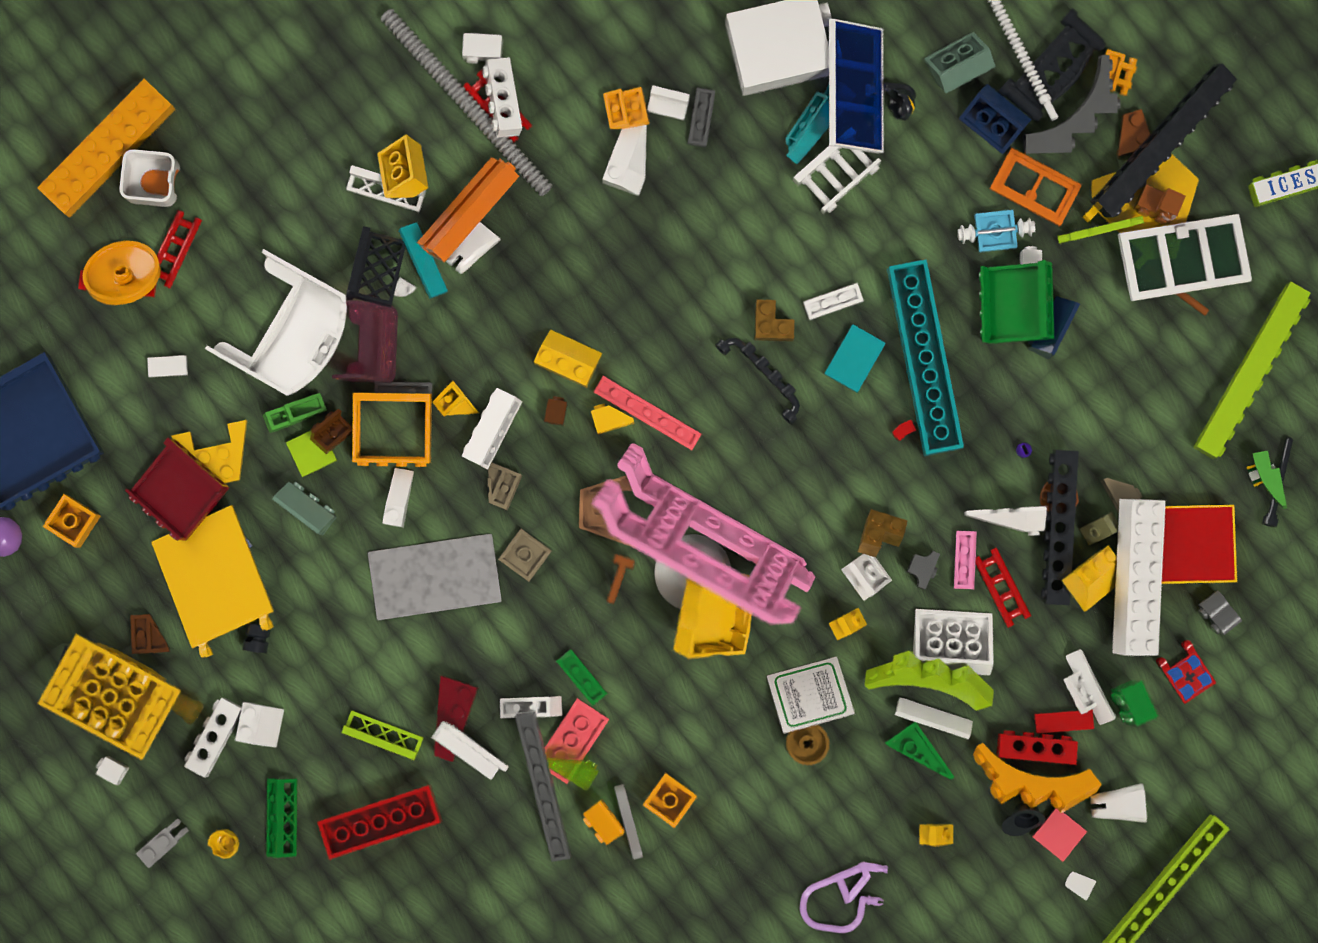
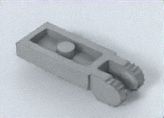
M179 819L164 828L136 853L148 868L171 850L189 831L187 828L182 829L176 836L171 833L181 823Z

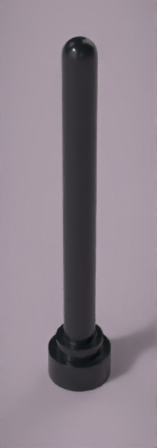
M1291 437L1285 439L1279 464L1282 484L1293 443ZM1273 498L1271 499L1269 512L1266 513V516H1263L1262 525L1277 528L1279 521L1277 519L1278 515H1276L1278 504Z

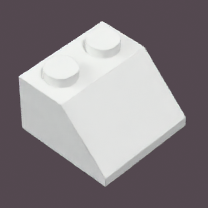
M243 702L235 741L277 747L284 709Z

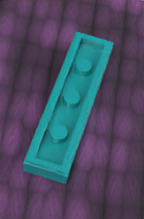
M418 223L400 228V235L429 299L447 293V287L433 257L417 243L423 236Z

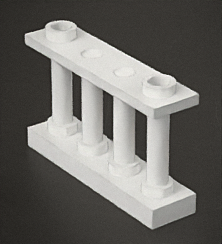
M850 127L837 139L854 141L855 131ZM828 146L794 176L793 182L797 186L801 183L803 185L806 184L825 205L821 209V213L824 214L826 211L830 213L838 206L836 202L869 173L873 175L879 170L880 167L878 165L881 160L878 158L872 162L863 151L851 149L867 167L858 175L839 154L840 147ZM829 158L834 159L853 180L845 188L825 167V162ZM815 170L817 172L820 171L839 192L832 200L811 179V174Z

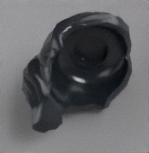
M885 82L884 91L890 95V105H888V108L892 111L895 119L906 121L915 109V90L905 83Z

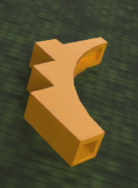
M984 743L978 745L973 753L976 763L981 765L986 776L993 781L990 787L991 793L1001 804L1020 794L1024 803L1028 804L1031 809L1050 799L1053 807L1058 809L1060 813H1063L1097 793L1101 786V782L1090 769L1072 776L1047 778L1034 776L1013 768L995 756Z

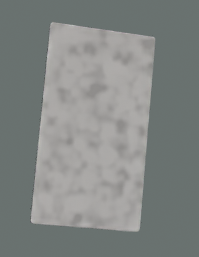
M492 534L368 552L377 620L502 601Z

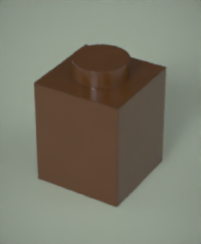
M553 396V399H548L545 423L564 426L568 406L564 398Z

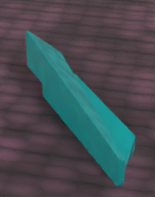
M836 81V101L850 103L855 95L844 84ZM829 85L824 94L818 91L815 93L786 137V144L789 147L787 157L795 164L802 160L829 128ZM836 109V118L843 110Z

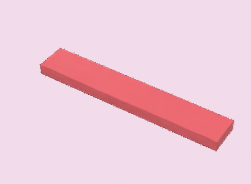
M605 376L601 378L593 392L691 451L702 435Z

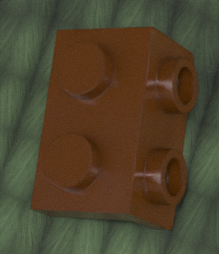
M340 409L328 413L323 422L316 423L311 429L310 440L326 455L353 433V427L341 417L342 411Z

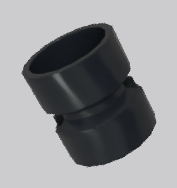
M246 624L245 634L247 638L243 641L242 650L267 654L269 643L266 639L270 637L271 629L262 630L260 625Z

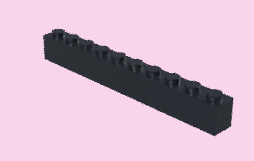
M1223 63L1212 65L1090 201L1104 217L1118 216L1122 211L1121 208L1134 198L1135 192L1143 188L1147 183L1146 180L1158 172L1161 163L1167 161L1172 156L1171 152L1183 144V139L1196 129L1197 123L1204 120L1209 114L1208 111L1220 103L1224 93H1228L1233 88V83L1237 79Z

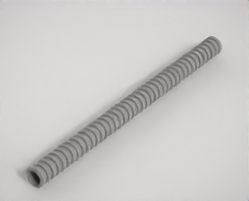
M394 9L387 10L380 20L385 22L386 27L389 26L388 29L393 31V35H397L396 38L400 39L401 44H405L404 47L409 48L408 51L412 52V56L416 57L417 61H420L421 66L424 65L425 70L428 69V73L432 74L433 79L436 78V82L440 83V87H444L445 92L448 91L447 94L452 96V100H456L455 103L460 105V109H464L463 112L467 113L469 118H472V122H476L475 125L479 126L480 131H484L483 134L487 135L488 140L491 139V143L496 144L495 147L499 148V152H503V156L507 157V160L511 161L513 166L515 165L516 170H519V174H523V178L527 179V183H531L532 188L535 187L534 190L539 192V196H544L549 192L552 184L548 183V179H544L545 176L540 174V170H536L537 167L532 166L533 163L528 161V157H524L525 154L520 152V148H516L517 145L513 144V141L508 139L509 137L497 138L496 131L492 129L493 119L489 118V114H485V110L481 109V105H477V101L473 100L472 96H469L468 91L465 92V88L461 87V83H457L458 80L453 78L452 74H449L450 71L445 70L446 67L441 65V61H437L438 58L434 57L433 52H430L429 48H425L426 45L422 44L421 39L418 40V36L414 35L413 31H410L409 26L406 27V23L402 22V18H398L399 15L394 13Z

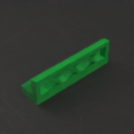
M295 778L267 779L266 857H297V779ZM284 783H291V791L288 795L284 792ZM287 802L291 805V810L288 814L284 812V805ZM288 821V823L290 824V831L286 834V832L284 831V825ZM287 841L290 843V853H284V844Z

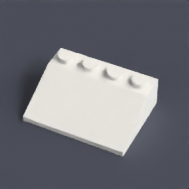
M916 609L913 654L922 663L940 658L951 670L969 665L978 675H990L993 667L992 614Z

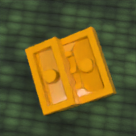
M641 87L627 91L618 89L603 93L610 129L632 128L649 124Z

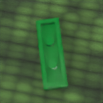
M572 649L556 661L592 706L608 694Z

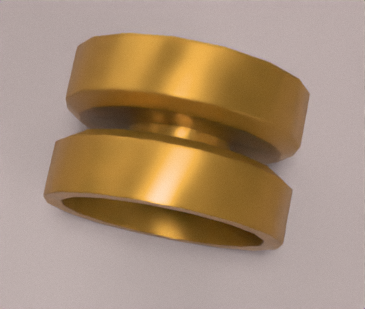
M812 725L788 732L786 749L796 762L803 765H813L826 757L829 750V738L821 726ZM805 740H810L811 744L809 747L804 746L803 742Z

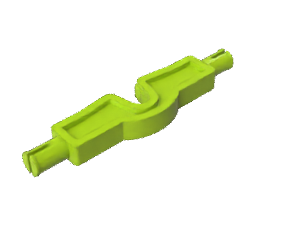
M1143 216L1058 236V241L1060 244L1144 223Z

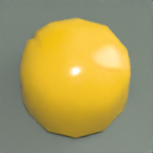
M221 829L210 835L208 846L212 848L213 855L223 859L231 858L238 851L239 839L229 829Z

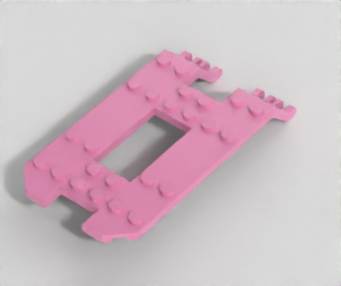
M631 444L619 461L618 468L626 472L634 495L646 504L654 506V509L647 520L632 513L628 509L619 484L612 480H607L604 487L601 488L597 497L593 500V505L601 509L610 533L622 542L630 544L653 557L656 561L664 563L719 594L724 599L758 616L761 620L767 621L770 624L793 623L801 607L787 600L784 596L790 584L805 592L809 591L815 576L806 569L807 563L805 560L657 477L651 471L643 448L636 444ZM688 527L738 553L746 560L754 562L756 566L749 578L682 541L681 539Z

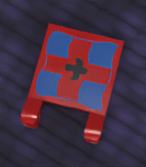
M1188 640L1181 643V646L1188 655L1171 667L1165 658L1159 657L1156 659L1157 665L1163 671L1184 704L1216 684V681L1197 654L1194 646Z

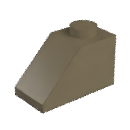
M1109 478L1101 480L1118 514L1120 499L1142 498L1139 489L1134 488L1133 485Z

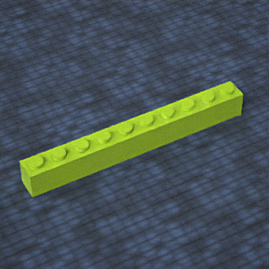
M1293 282L1285 285L1196 441L1194 449L1211 459L1223 455L1226 449L1224 446L1226 441L1232 439L1235 434L1234 427L1237 423L1240 424L1245 416L1243 411L1252 404L1254 400L1252 396L1255 390L1259 391L1264 381H1262V378L1271 371L1273 367L1271 362L1274 357L1277 358L1282 351L1280 347L1283 341L1286 342L1291 336L1292 332L1290 329L1292 325L1298 323L1301 315H1299L1300 311L1308 306L1310 302L1308 297L1311 294L1309 291Z
M1209 815L1102 943H1134L1230 828L1216 816Z

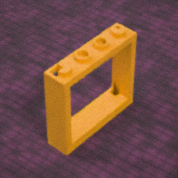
M353 393L352 462H357V466H369V462L376 463V466H388V463H396L398 467H406L407 463H415V467H426V463H431L432 394ZM361 401L425 402V457L360 456Z

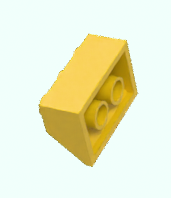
M404 135L377 153L384 197H415L429 188L421 145L411 137Z
M550 330L536 355L534 364L587 388L602 353Z
M1108 545L1092 555L1062 580L1084 612L1116 587L1117 556Z

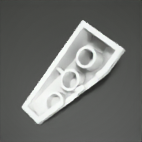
M646 125L621 130L605 171L603 184L639 196L645 180Z
M1046 506L1023 507L1014 510L1009 508L965 511L964 516L1016 531L1028 532V536L1040 535V531H1045L1047 510Z

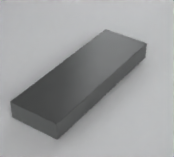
M697 88L688 145L707 147L716 92L714 90Z
M375 382L374 393L432 394L433 383ZM375 401V402H410V401Z

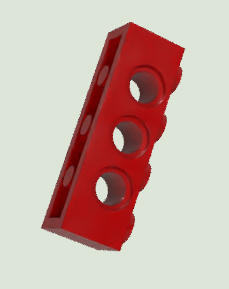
M1004 730L1003 734L998 733L997 757L1076 765L1078 741H1073V737L1061 736V739H1053L1054 735L1042 734L1041 738L1034 737L1035 733L1023 732V736L1015 735V731ZM1016 740H1020L1023 744L1019 751H1016L1013 747ZM1040 742L1042 749L1036 753L1033 751V744ZM1058 743L1061 746V751L1058 754H1054L1052 746Z

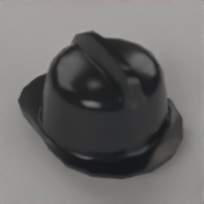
M1024 802L1019 803L1015 806L1013 815L1003 821L1002 831L1009 836L1024 835L1043 824L1045 816L1039 812L1038 806L1031 809L1028 804Z

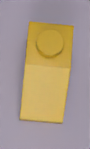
M605 404L594 406V410L591 411L597 434L634 424L632 417L611 406H605Z

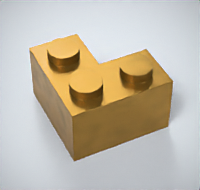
M756 300L755 340H794L795 320L775 319L776 300Z
M871 509L866 519L858 552L876 558L882 542L899 547L904 537L908 520Z

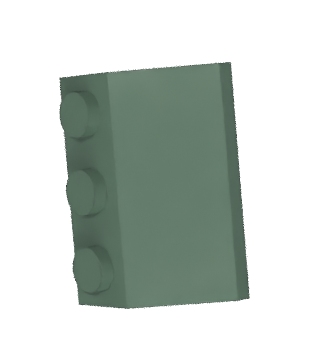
M974 32L924 58L936 83L945 93L995 67L990 49Z
M296 481L294 484L288 482L273 496L272 499L317 534L324 535L337 518L333 515L335 511L327 505L321 506L318 503L320 499L312 493L308 496L303 492L305 488Z

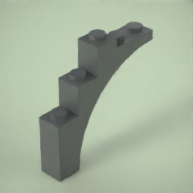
M1109 55L1098 56L1097 73L1093 86L1079 109L1067 120L1051 129L1023 135V154L1070 153L1075 148V138L1072 137V133H1095V129L1098 127V119L1095 117V114L1117 113V109H1120V98H1117V93L1110 94V90L1113 88L1112 78L1110 79L1113 62L1112 59H1109Z

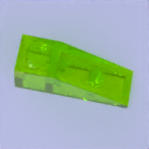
M547 757L551 770L585 791L589 789L599 772L597 769L598 765L589 759L585 762L584 760Z

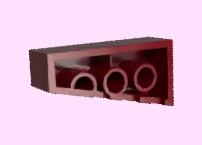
M440 676L436 731L441 723L445 722L461 733H464L479 687ZM435 741L434 756L453 762L456 755Z

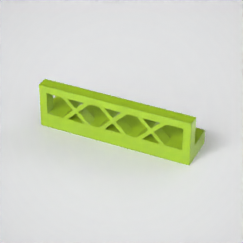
M351 711L348 721L341 732L412 760L416 759L424 737L355 711ZM354 716L362 719L363 727L356 729L350 726ZM377 724L380 726L382 733L376 736L372 735L368 726ZM392 730L396 731L400 737V740L394 743L389 741L386 733ZM410 737L417 739L418 742L415 750L407 748L404 740Z

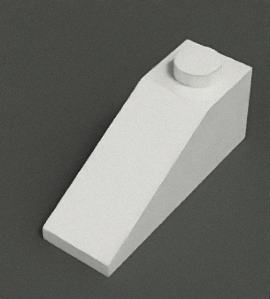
M395 468L385 506L383 524L404 528L414 471Z
M561 696L500 699V717L516 718V714L535 711L537 717L562 716Z

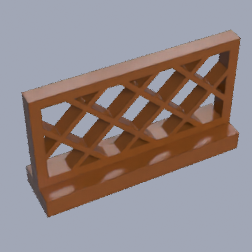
M616 555L614 559V564L618 565L619 568L607 600L608 603L613 605L626 568L633 570L635 566L634 560Z

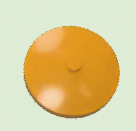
M136 241L115 242L101 248L90 257L83 270V282L88 293L95 300L109 305L127 304L142 298L154 288L160 276V263L155 252L143 243Z

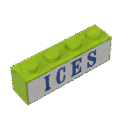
M1318 160L1307 163V166L1300 168V165L1291 167L1289 172L1282 173V171L1270 174L1271 177L1264 179V176L1252 179L1253 182L1248 185L1254 207L1318 189Z

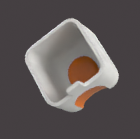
M127 151L123 156L121 195L133 204L172 206L177 198L174 192V181L176 174L180 171L178 161L171 154L165 152Z

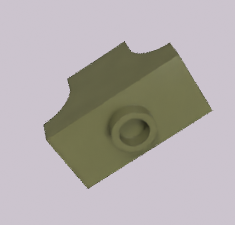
M1110 512L1080 528V531L1088 545H1091L1118 531V521L1113 512Z

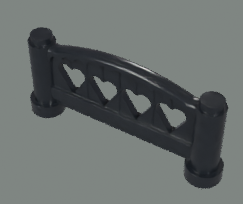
M1073 8L1060 21L1065 27L1063 31L1032 64V66H1035L1034 70H1037L1036 75H1040L1039 80H1042L1041 84H1044L1047 88V93L1051 97V103L1060 98L1078 80L1088 65L1093 52L1096 50L1100 52L1106 45L1105 40L1086 24ZM1069 43L1083 45L1085 47L1084 52H1080V56L1074 58ZM1057 57L1072 60V65L1067 67L1066 72L1060 70ZM1044 71L1057 72L1060 75V79L1055 80L1053 86H1049ZM1024 73L1017 82L1009 78L999 89L998 93L1003 97L1006 96L1031 120L1037 122L1044 115L1042 109L1045 107L1035 98L1031 86L1032 82H1029L1030 77H1027L1028 73Z

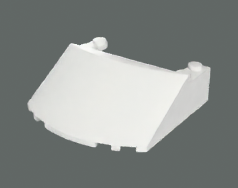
M263 249L262 253L267 257L264 264L265 269L270 274L292 285L293 288L252 357L225 342L218 343L214 349L206 346L205 349L288 396L311 382L333 356L345 326L346 295Z

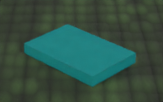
M852 325L824 375L858 393L886 343L859 327Z

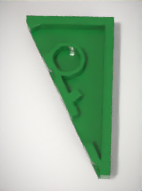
M913 722L885 742L887 746L950 780L954 778V775L916 722Z

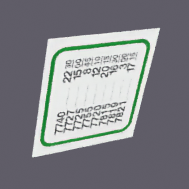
M837 657L767 676L783 733L855 714Z

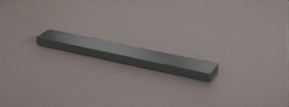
M536 712L518 713L515 717L551 861L570 859L571 852Z

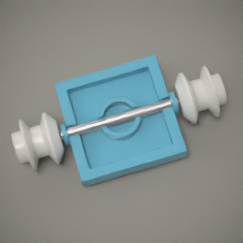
M1013 210L975 214L976 229L969 224L968 228H964L961 225V229L957 231L958 240H962L963 244L965 240H970L973 243L975 237H977L979 252L1016 249L1018 247L1016 233L1018 232L1021 238H1023L1025 233H1028L1031 237L1032 233L1035 232V223L1028 218L1027 222L1019 219L1017 225H1015Z

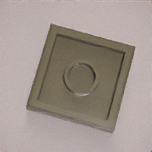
M520 529L498 560L530 582L552 551Z

